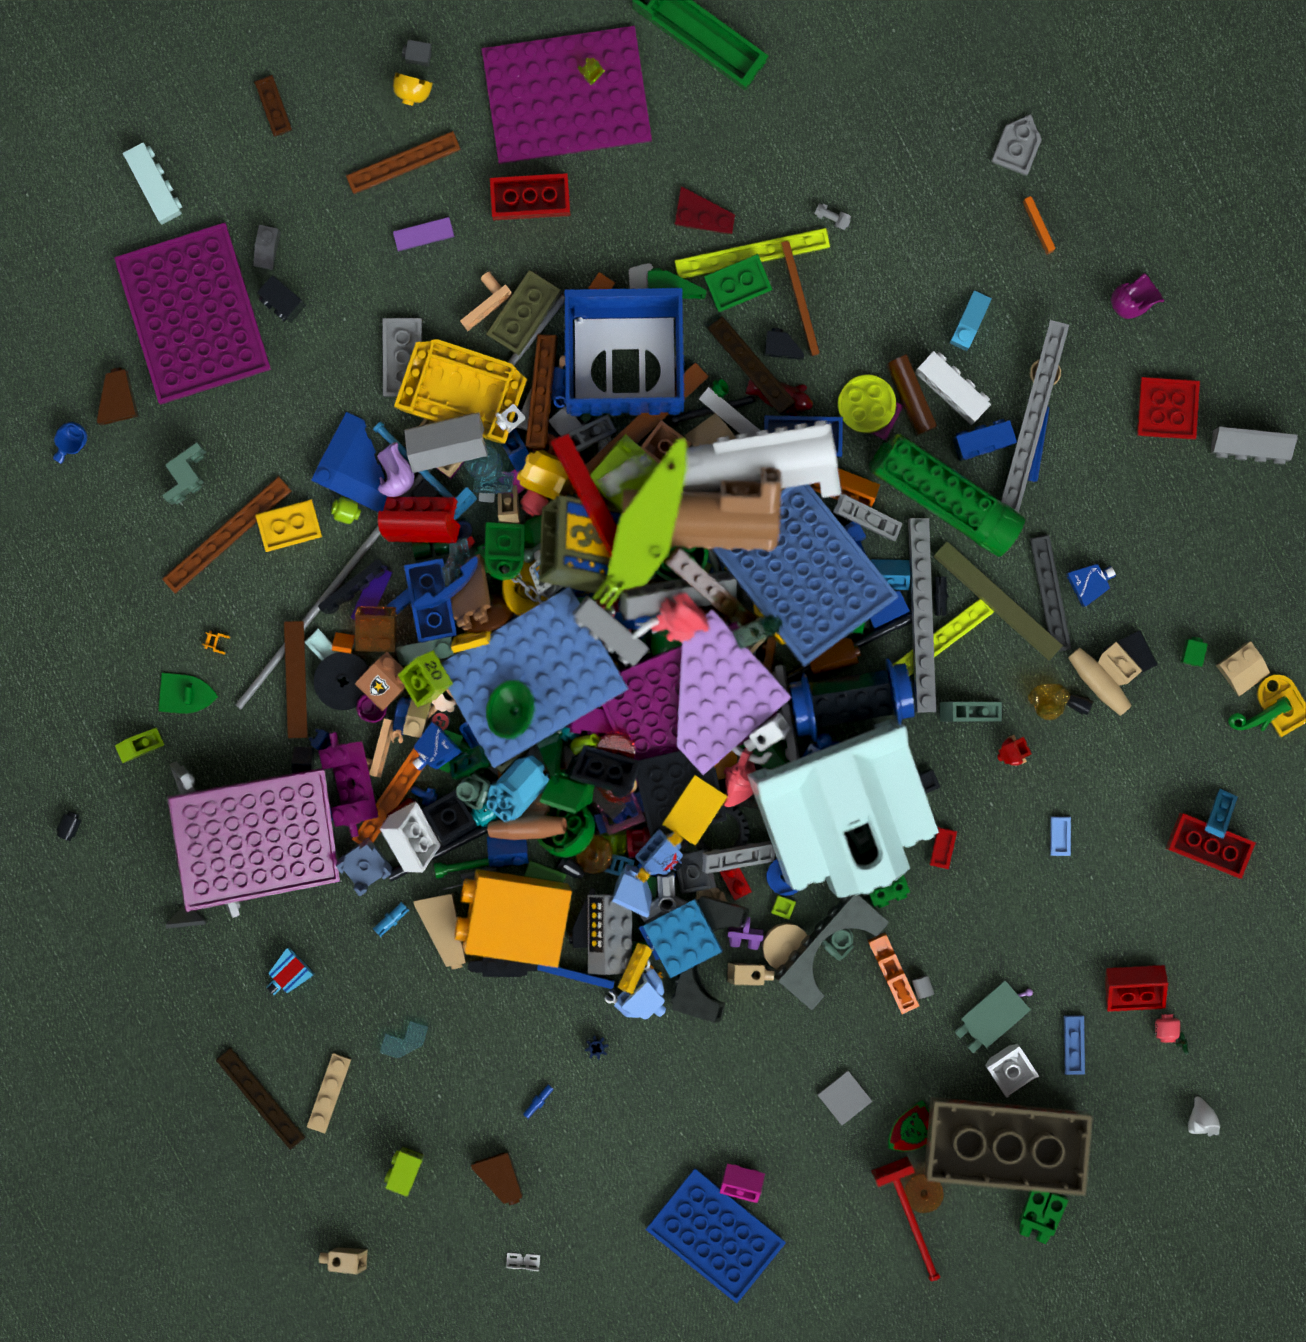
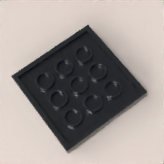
M681 750L639 760L640 766L637 780L650 837L658 829L664 834L674 833L662 823L694 775L720 791L715 765L703 775ZM722 804L710 824L727 820L724 804Z

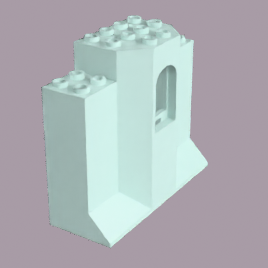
M891 718L875 724V729L772 770L763 768L747 774L785 882L793 890H802L807 887V884L812 882L820 883L826 879L829 889L837 897L843 898L861 893L868 894L879 886H889L892 884V881L898 879L910 869L903 847L914 846L916 841L921 839L929 840L934 837V834L939 833L908 746L906 728ZM869 823L878 848V857L869 865L859 866L853 861L843 832Z

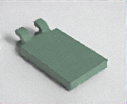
M1004 980L961 1017L964 1023L954 1032L959 1038H962L967 1032L974 1037L975 1040L967 1045L970 1051L974 1053L982 1044L988 1048L1031 1009Z

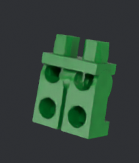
M1029 1190V1195L1019 1218L1021 1223L1019 1234L1029 1237L1032 1228L1038 1230L1036 1240L1046 1244L1050 1236H1054L1069 1200L1066 1196L1058 1193Z

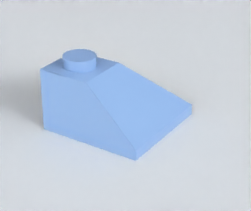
M626 864L616 881L612 901L648 918L652 901V893L648 882L643 883L635 877L639 873V868Z

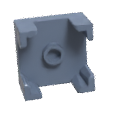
M369 837L337 859L336 868L342 874L345 871L355 884L354 890L359 897L367 892L369 885L381 877L384 880L391 875L392 866Z

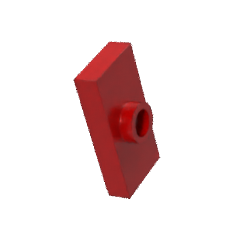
M938 827L939 833L935 837L929 865L949 870L957 831Z

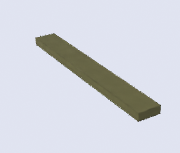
M946 542L933 556L1046 659L1050 661L1063 646L951 544Z

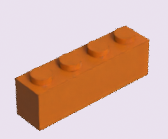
M838 468L841 493L872 508L880 484ZM820 482L809 484L815 492L821 493ZM840 495L830 497L838 500Z

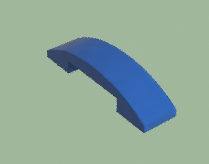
M475 556L460 567V572L463 576L435 597H432L427 592L413 603V607L416 610L431 608L456 595L473 576L478 565L477 557Z

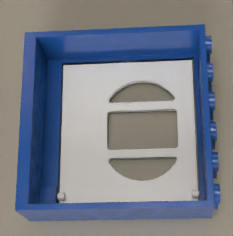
M682 288L565 290L567 414L580 416L590 413L591 416H600L602 413H610L612 416H619L621 413H629L630 415H640L641 413L659 415L660 412H668L670 415H678L680 412H684ZM674 318L676 319V356H674ZM573 320H575V399L573 392ZM612 350H639V393L612 392ZM646 350L657 358L661 368L657 384L648 392L645 390ZM603 351H606V392L601 391L594 384L591 377L592 363ZM674 368H676L677 397H675Z

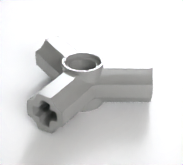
M669 872L667 875L657 874L658 897L651 901L648 918L640 915L646 924L688 903L675 896L674 873ZM665 899H669L672 902L670 904H664L662 901Z

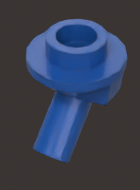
M417 786L411 788L413 794L423 799L422 804L425 806L432 804L437 799L436 789L428 787L424 791Z

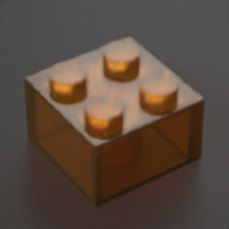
M357 606L355 613L356 651L395 652L397 644L396 607Z

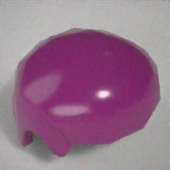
M365 694L358 699L356 712L363 721L375 723L381 721L386 715L387 707L382 711Z

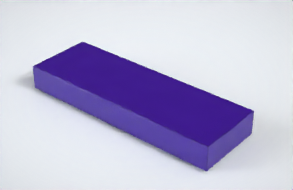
M385 570L381 577L369 582L370 585L361 593L351 615L352 619L369 626L393 574L392 572Z

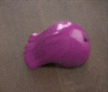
M1145 273L1130 285L1129 283H1124L1118 286L1111 295L1112 308L1120 317L1125 319L1138 317L1149 310L1154 304L1165 301L1161 292H1159L1158 288L1155 287L1149 276Z

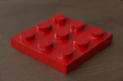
M1141 377L1137 436L1196 440L1200 381Z

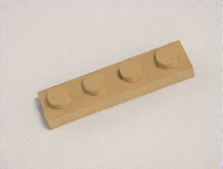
M336 1053L332 1054L307 1125L308 1128L326 1133L352 1059Z

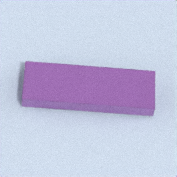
M449 217L393 232L398 251L454 237Z

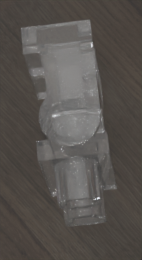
M646 453L639 457L636 455L625 460L624 464L618 466L597 480L606 496L609 497L621 491L619 485L624 481L644 474L646 472L645 467L650 465L652 461Z

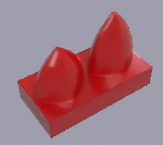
M740 868L720 871L734 900L752 892Z

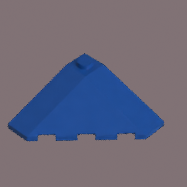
M346 412L314 473L312 481L376 512L383 511L386 498L389 496L378 491V487L381 484L379 478L382 477L384 480L385 477L381 465L377 464L372 440L368 439L365 421Z

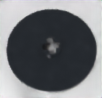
M338 652L327 656L320 662L314 674V688L317 696L325 705L336 710L356 708L358 699L364 693L355 683L369 669L368 665L362 658L352 653ZM345 676L349 682L340 686V682L337 680Z

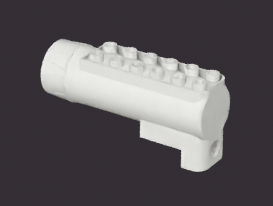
M826 420L814 422L815 426L807 427V424L795 425L793 430L781 427L775 428L776 432L768 433V430L757 431L756 436L750 437L748 433L736 435L737 439L729 440V436L720 437L713 444H700V446L686 448L687 472L683 491L718 492L720 491L721 481L760 482L761 467L776 468L781 471V488L820 482L822 498L841 495L831 424H827Z

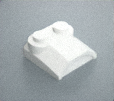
M1018 1044L1007 1046L992 1056L985 1065L1006 1098L1034 1078L1039 1077Z

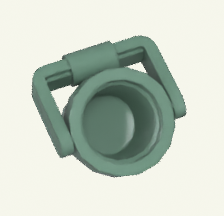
M473 773V776L463 779L458 785L457 796L460 800L464 801V804L473 809L480 810L483 808L488 795L490 781Z
M849 928L831 934L828 937L829 943L826 940L821 943L824 949L839 961L845 958L854 948L852 945L853 934ZM837 950H846L842 956L837 952Z

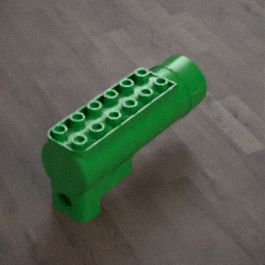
M896 434L890 440L884 441L869 463V470L873 475L885 481L969 537L978 546L997 557H1001L1009 550L1023 529L1025 517L901 434Z

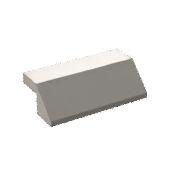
M479 412L405 429L407 457L412 472H420L487 456L488 451L482 436L485 429Z

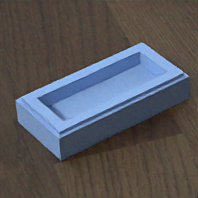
M1071 817L1050 818L1051 856H1071Z

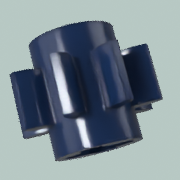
M594 1035L592 1042L586 1041L590 1045L588 1048H585V1051H590L591 1053L589 1058H592L594 1055L600 1060L601 1054L607 1055L604 1048L608 1047L609 1044H603L604 1037L598 1040ZM597 1043H600V1049L602 1050L594 1052L592 1044L597 1045Z

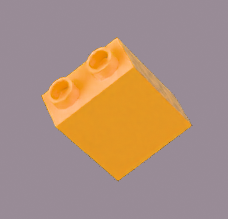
M476 869L474 880L464 879L461 902L470 904L467 918H457L454 940L463 941L462 946L466 954L558 968L572 891L568 883Z

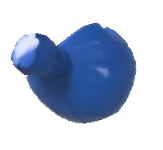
M67 422L57 430L54 442L59 450L53 459L61 464L64 462L67 453L76 454L85 446L87 433L80 424Z

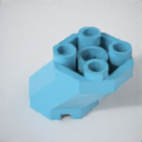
M533 755L516 759L497 782L490 785L486 802L488 809L493 811L504 822L520 817L539 794L544 792L548 784V775L544 776L543 770H545L544 764Z

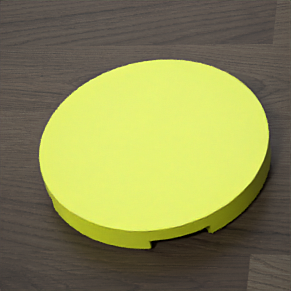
M860 375L848 381L838 397V410L845 424L851 429L861 433H873L886 427L894 417L896 397L892 387L885 380L875 375Z

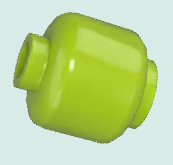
M344 496L335 499L331 508L334 520L345 524H351L354 519L358 520L361 509L358 508V502Z

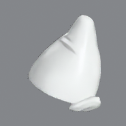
M1195 1097L1194 1108L1188 1121L1189 1133H1208V1136L1219 1135L1220 1123L1216 1113L1201 1097Z

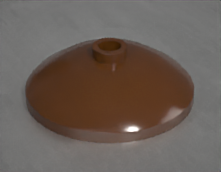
M489 593L491 607L486 609L488 621L481 624L479 619L475 620L474 615L469 616L471 628L466 630V632H489L501 627L511 619L514 612L507 606L502 593Z

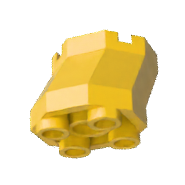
M539 450L535 453L530 452L525 459L526 464L517 475V480L520 481L521 486L553 500L558 496L566 497L568 494L573 495L576 492L558 457L544 450Z

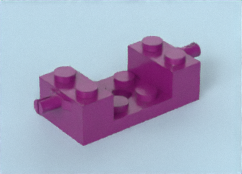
M337 732L329 734L331 746L327 749L319 750V756L323 769L333 768L341 806L331 808L335 827L349 826L351 837L359 836L356 824H359L361 821L378 818L362 741L339 744ZM352 779L355 780V787L352 785Z

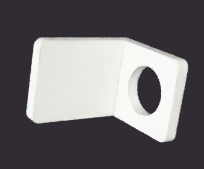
M514 404L502 414L499 412L496 414L498 426L502 430L506 429L509 433L525 420V416ZM510 412H515L518 415V420L514 423H510L507 420V415Z

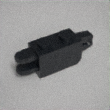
M483 956V960H471L467 966L471 972L483 973V977L527 976V971H537V964Z

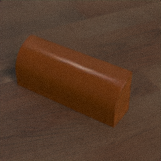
M907 354L889 362L886 366L916 437L935 429L937 425Z

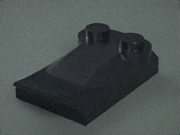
M584 745L580 753L572 756L565 775L571 779L611 791L617 798H624L631 792L637 778L640 761Z

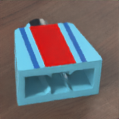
M289 947L268 973L274 980L266 988L273 995L281 988L288 993L315 973Z

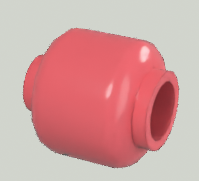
M527 490L520 500L521 509L532 517L534 515L539 516L542 514V508L549 504V500L541 494Z
M1162 1014V1018L1155 1021V1036L1160 1039V1042H1176L1181 1032L1180 1020L1173 1018V1014Z

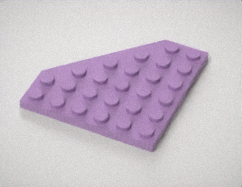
M713 609L705 615L709 623V631L697 630L694 637L689 641L685 640L682 642L677 747L703 775L791 698V695Z

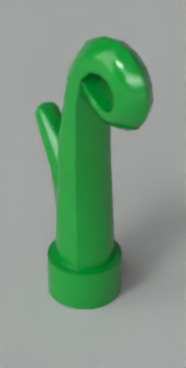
M1284 695L1277 699L1276 703L1247 721L1242 714L1235 713L1230 716L1228 723L1235 730H1247L1262 724L1260 730L1264 731L1277 716L1292 710L1293 707Z

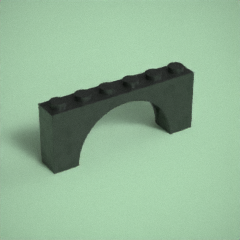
M858 894L840 898L841 901L828 911V916L816 924L814 932L803 939L799 949L794 950L789 955V960L785 965H781L776 970L775 979L811 1010L824 997L813 977V960L821 943L831 934L848 928L862 929L877 937L889 923Z
M700 896V899L697 900L713 933L725 927H745L750 908L709 896ZM698 964L679 974L676 979L677 990L671 999V1004H673L671 1010L714 1023L721 1022L725 1003L713 997L706 990L699 976Z

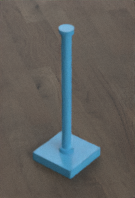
M379 422L373 430L382 435L390 444L397 442L400 454L409 462L406 448L383 427L384 424L382 422ZM428 470L419 472L443 497H454ZM467 487L456 497L458 502L453 518L455 521L478 499Z

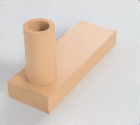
M490 272L485 273L481 280L493 295L460 320L467 331L513 295L506 284L501 287Z
M384 718L374 758H366L368 770L370 771L369 775L382 776L391 742L390 734L393 732V720Z

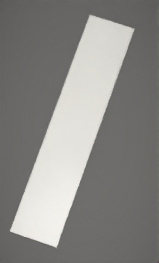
M709 387L699 398L700 401L740 434L748 433L750 437L756 436V432L760 431L725 400L718 397Z

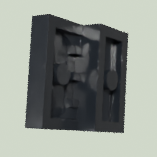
M1141 630L1117 641L1142 669L1141 673L1158 665ZM1111 645L1103 648V650H1107Z

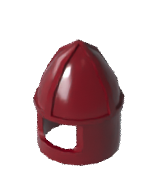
M648 827L627 829L629 858H636V854L650 840Z

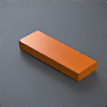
M1030 196L1024 199L1023 205L1046 254L1052 253L1055 250L1054 243L1033 198Z

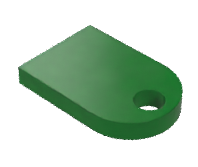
M486 522L484 564L487 572L494 578L510 580L521 572L524 564L525 524ZM506 566L509 572L501 573L498 568Z

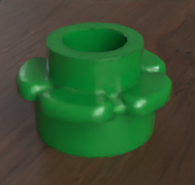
M723 379L713 381L711 390L718 397L723 398L729 392L727 383Z

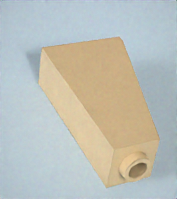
M453 893L413 901L445 966H451V969L462 968V964L466 963V957L462 946L463 941L454 940L458 916Z

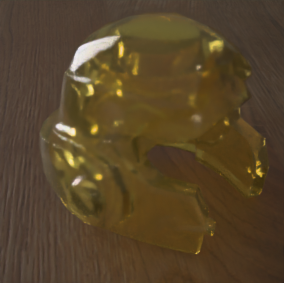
M1055 683L1038 685L1028 695V701L1033 704L1037 715L1045 720L1059 718L1065 711V705L1070 699V693H1068L1067 689L1063 685Z

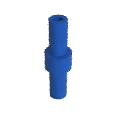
M548 1084L539 1095L533 1098V1103L523 1115L529 1119L538 1108L544 1105V1100L554 1089Z

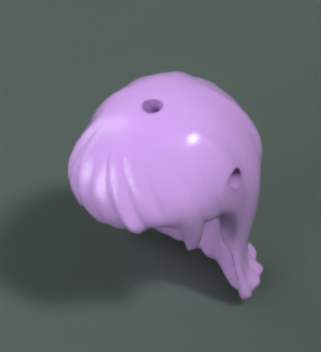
M392 443L377 455L387 474L386 482H384L382 477L379 478L381 484L378 487V491L389 497H398L411 489L414 484V473L410 464L400 454L398 443Z

